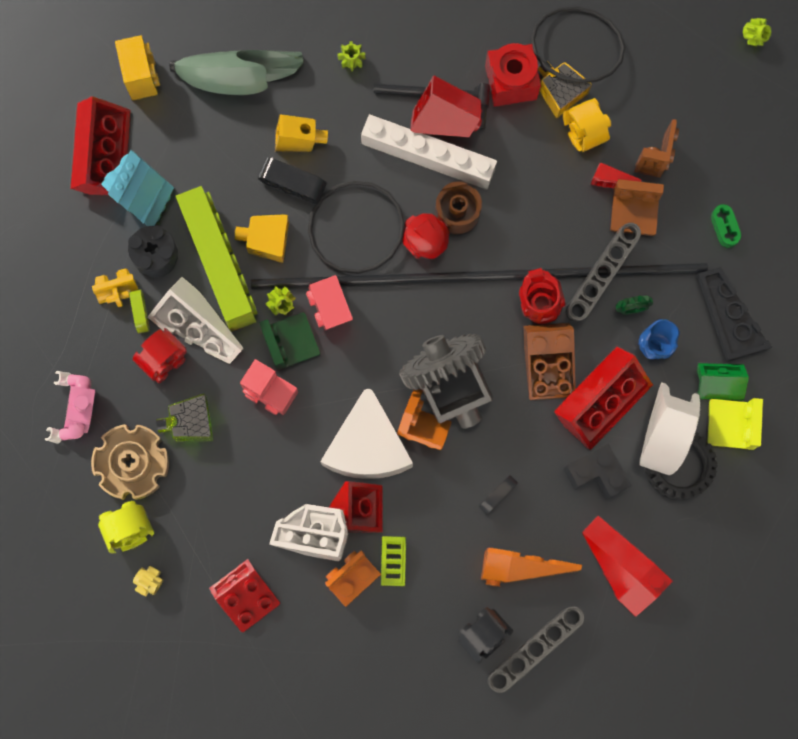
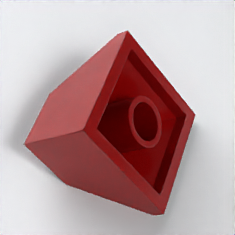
M345 481L329 508L343 510L348 533H382L383 485Z

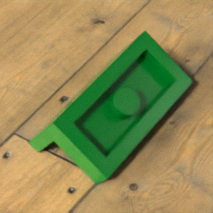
M698 363L697 374L700 380L698 394L700 399H745L749 376L744 364Z

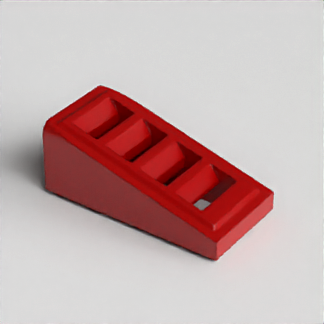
M599 163L591 185L614 188L618 179L638 182L642 180L606 164Z

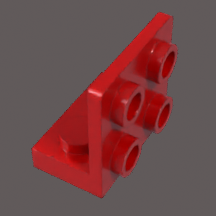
M248 559L209 588L215 600L241 632H245L280 605L279 600Z

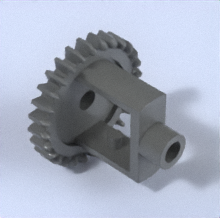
M469 333L466 336L465 334L460 337L455 336L451 340L445 339L444 335L430 338L422 344L424 351H421L420 355L414 356L412 360L407 361V364L403 365V368L400 369L399 375L403 384L409 389L414 388L418 390L420 387L423 390L438 423L456 417L463 429L478 424L482 420L478 407L493 399V395L478 365L479 359H482L486 353V346L482 337L476 333L473 335ZM465 365H468L472 369L481 390L440 408L434 396L441 392L439 386L440 378L444 377L446 381H449V374L457 377V370L461 369L465 373ZM435 380L437 384L432 386V381Z

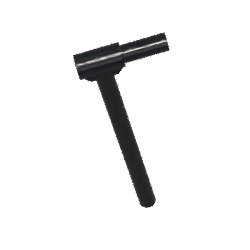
M374 83V93L422 96L426 87ZM480 83L474 88V91H463L481 100L482 123L479 129H485L490 85Z

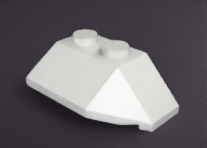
M305 504L290 513L286 518L276 521L269 545L307 556L340 561L348 536L344 512L340 509Z

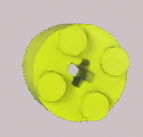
M135 501L126 502L121 506V509L114 512L107 511L99 516L100 522L98 526L110 553H116L115 549L121 548L122 552L133 549L145 543L148 534L154 535V530L144 507L136 505Z

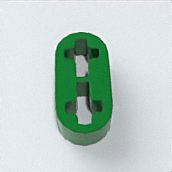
M725 204L718 205L711 214V221L720 244L726 248H732L740 241L741 231L732 208ZM720 211L722 214H727L724 220L722 217L718 218L717 216ZM727 229L730 235L734 234L735 236L732 241L730 238H725Z

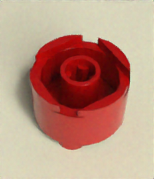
M164 328V332L160 329L145 340L141 345L143 351L140 354L136 351L132 359L153 381L160 384L168 377V372L173 367L178 369L185 362L186 359L183 356L187 353V348L167 328Z

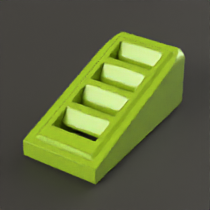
M382 537L381 586H405L406 537ZM387 544L401 545V549H387ZM386 554H400L401 559H386ZM386 564H401L400 569H386ZM386 574H400V579L386 578Z

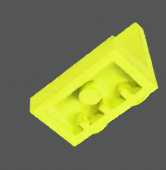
M753 398L749 402L711 399L709 401L707 443L718 447L750 450L760 447L763 399Z

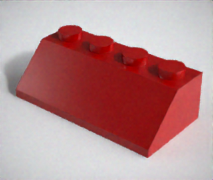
M94 96L77 103L71 189L90 195H108L109 192L101 183L104 181L105 176L120 164L121 159L128 152L131 109Z
M616 347L564 400L554 413L563 426L591 451L653 384L636 356Z

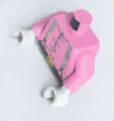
M62 371L55 372V374H59V381L54 382V384L61 386L70 385L64 429L58 430L48 427L46 431L51 432L49 438H45L46 441L59 444L61 440L78 439L84 433H88L95 389H91V380L86 376Z

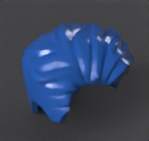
M667 319L655 321L640 335L638 345L641 352L648 359H666L671 357L678 347L679 328Z

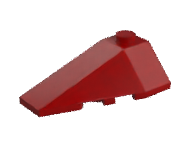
M597 516L582 532L594 557L601 566L604 576L609 581L617 600L635 617L656 600L673 582L655 563L600 516Z

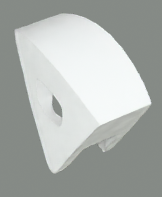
M665 383L660 384L640 457V466L667 475H671L679 469L688 454L700 416L699 394L694 393L691 401L688 402L671 396L669 386Z
M371 389L363 391L321 460L322 466L333 472L360 479L389 477L413 467V462Z

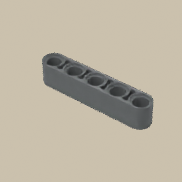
M627 223L618 229L567 305L566 315L571 321L578 322L589 315L638 242L641 230L637 224ZM624 229L633 231L634 237L632 240L624 237ZM612 248L620 250V259H614L611 256ZM599 267H605L608 270L607 278H601L598 275ZM586 286L595 288L596 294L593 298L585 294ZM574 305L582 307V316L576 317L572 313Z
M568 607L561 611L490 673L487 679L489 688L495 692L502 693L512 687L583 624L584 613L578 607ZM569 611L575 612L578 616V620L574 625L569 624L566 620V615ZM551 627H556L560 631V636L556 641L551 640L548 636V630ZM534 642L539 643L542 647V652L537 657L530 653V646ZM516 658L521 659L524 664L522 671L518 673L514 672L511 668V663ZM497 674H501L505 678V685L499 689L493 685V678Z

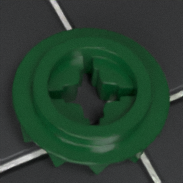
M647 295L625 298L615 305L616 311L622 312V314L640 313L648 310L653 305V299Z

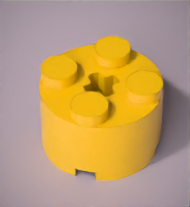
M596 98L587 100L563 112L564 125L569 124L570 132L567 134L578 151L582 150V152H585L610 140L608 128L611 127V121L607 114H602Z

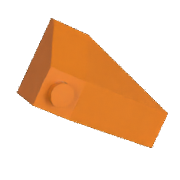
M488 548L484 555L481 580H486V585L500 587V583L577 572L582 570V565L552 559L545 561L544 558L525 555V557H520L518 552Z

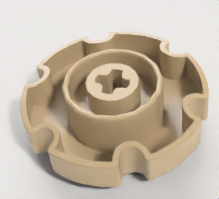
M124 424L112 428L101 437L104 445L100 448H94L91 466L95 476H102L99 486L105 492L121 500H124L126 495L132 494L133 499L139 500L151 495L160 487L157 484V479L167 476L169 454L165 448L159 449V443L162 439L155 432L142 425H136V428L130 431L129 427ZM133 458L135 460V463H131V466L129 467L126 464V461H130V459Z

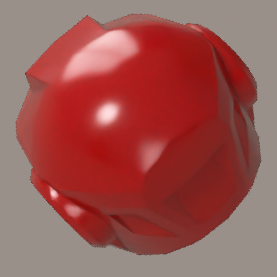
M422 213L416 217L412 215L405 221L402 243L415 258L434 259L447 249L450 232L447 226L433 214Z
M542 268L528 271L529 274L524 278L519 290L524 317L538 324H547L555 321L560 316L562 307L566 305L560 281L553 277L549 271L542 270Z

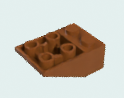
M570 323L523 326L529 400L568 397L576 389L573 327Z

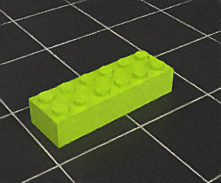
M202 186L176 195L230 332L256 323L254 315H257L258 312L251 295L246 297V294L250 292L243 275H237L241 273L234 253L229 255L233 250L226 233H223L225 230L210 193H204Z

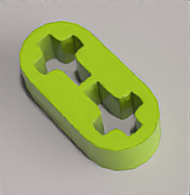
M142 289L130 291V301L137 333L149 332L150 326Z

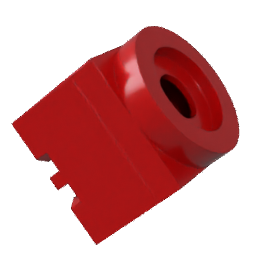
M511 43L502 46L500 49L487 52L485 68L489 79L493 107L537 100L541 84L537 70L538 61L532 44Z

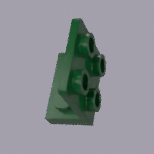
M304 312L269 324L268 319L259 322L277 371L320 355Z

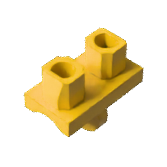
M127 268L118 270L116 273L117 279L109 281L108 276L105 275L95 278V285L92 286V289L99 304L116 302L118 307H122V299L129 298L130 291L139 290L133 275L129 273Z

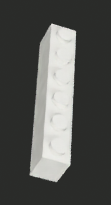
M370 114L361 133V143L365 146L488 190L496 168L497 160L422 133H414L409 128Z

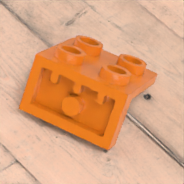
M413 389L397 435L425 444L430 448L442 450L452 422L447 420L438 423L435 415L421 411L424 401L420 399L423 390Z
M362 550L359 553L353 551L344 559L346 564L340 570L336 567L326 576L328 579L325 583L326 586L345 607L381 575L365 557Z

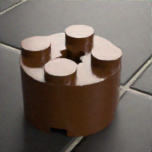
M449 183L437 196L435 216L447 226L450 233H466L477 225L482 208L481 196L475 188H472L467 183Z

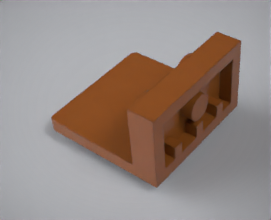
M672 119L667 128L661 150L656 147L643 148L635 164L634 172L661 178L664 170L668 171L670 163L673 162L675 156V149H672L673 144L677 141L679 135V128H676L677 120Z
M618 179L613 192L610 230L617 232L623 225L635 223L639 226L641 235L655 236L659 199L663 194L664 184ZM624 229L623 233L633 234V231L630 229Z

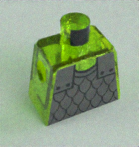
M205 394L169 405V417L156 419L158 433L171 431L172 438L175 441H214L208 399Z

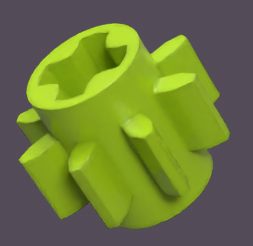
M751 18V22L745 24L743 36L745 39H749L748 45L762 46L763 42L769 40L771 27L766 25V19Z
M350 41L346 46L341 45L342 53H338V60H343L341 63L342 68L348 67L351 71L356 67L362 68L361 60L366 58L365 53L361 52V44L357 46Z
M275 287L274 290L267 293L269 301L265 304L275 316L278 313L286 315L291 309H294L292 301L296 298L287 287H284L282 290Z

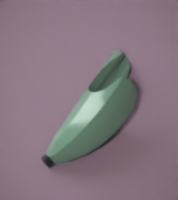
M225 51L192 55L178 61L172 60L169 62L170 72L177 73L181 79L196 88L219 94L251 95L266 90L268 88L267 82L295 73L303 65L304 57L301 52Z

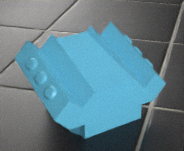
M130 150L129 154H126L121 159L120 164L113 171L109 172L101 183L109 192L108 195L147 226H155L156 222H159L160 214L164 212L166 203L169 202L170 195L174 189L164 177L133 150Z

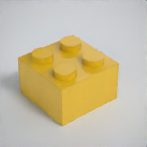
M142 35L115 41L123 81L131 99L137 100L158 95L157 86H160V81L155 71V59L149 43L144 42Z

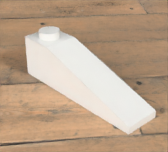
M183 277L169 289L148 316L163 331L164 328H167L172 334L184 338V342L190 345L194 343L201 346L206 353L229 364L243 349L203 295Z

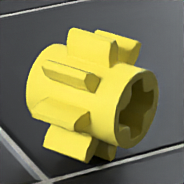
M149 566L148 569L142 567L133 580V583L137 585L135 591L143 596H147L148 593L155 595L163 583V579L159 577L161 572L152 566Z

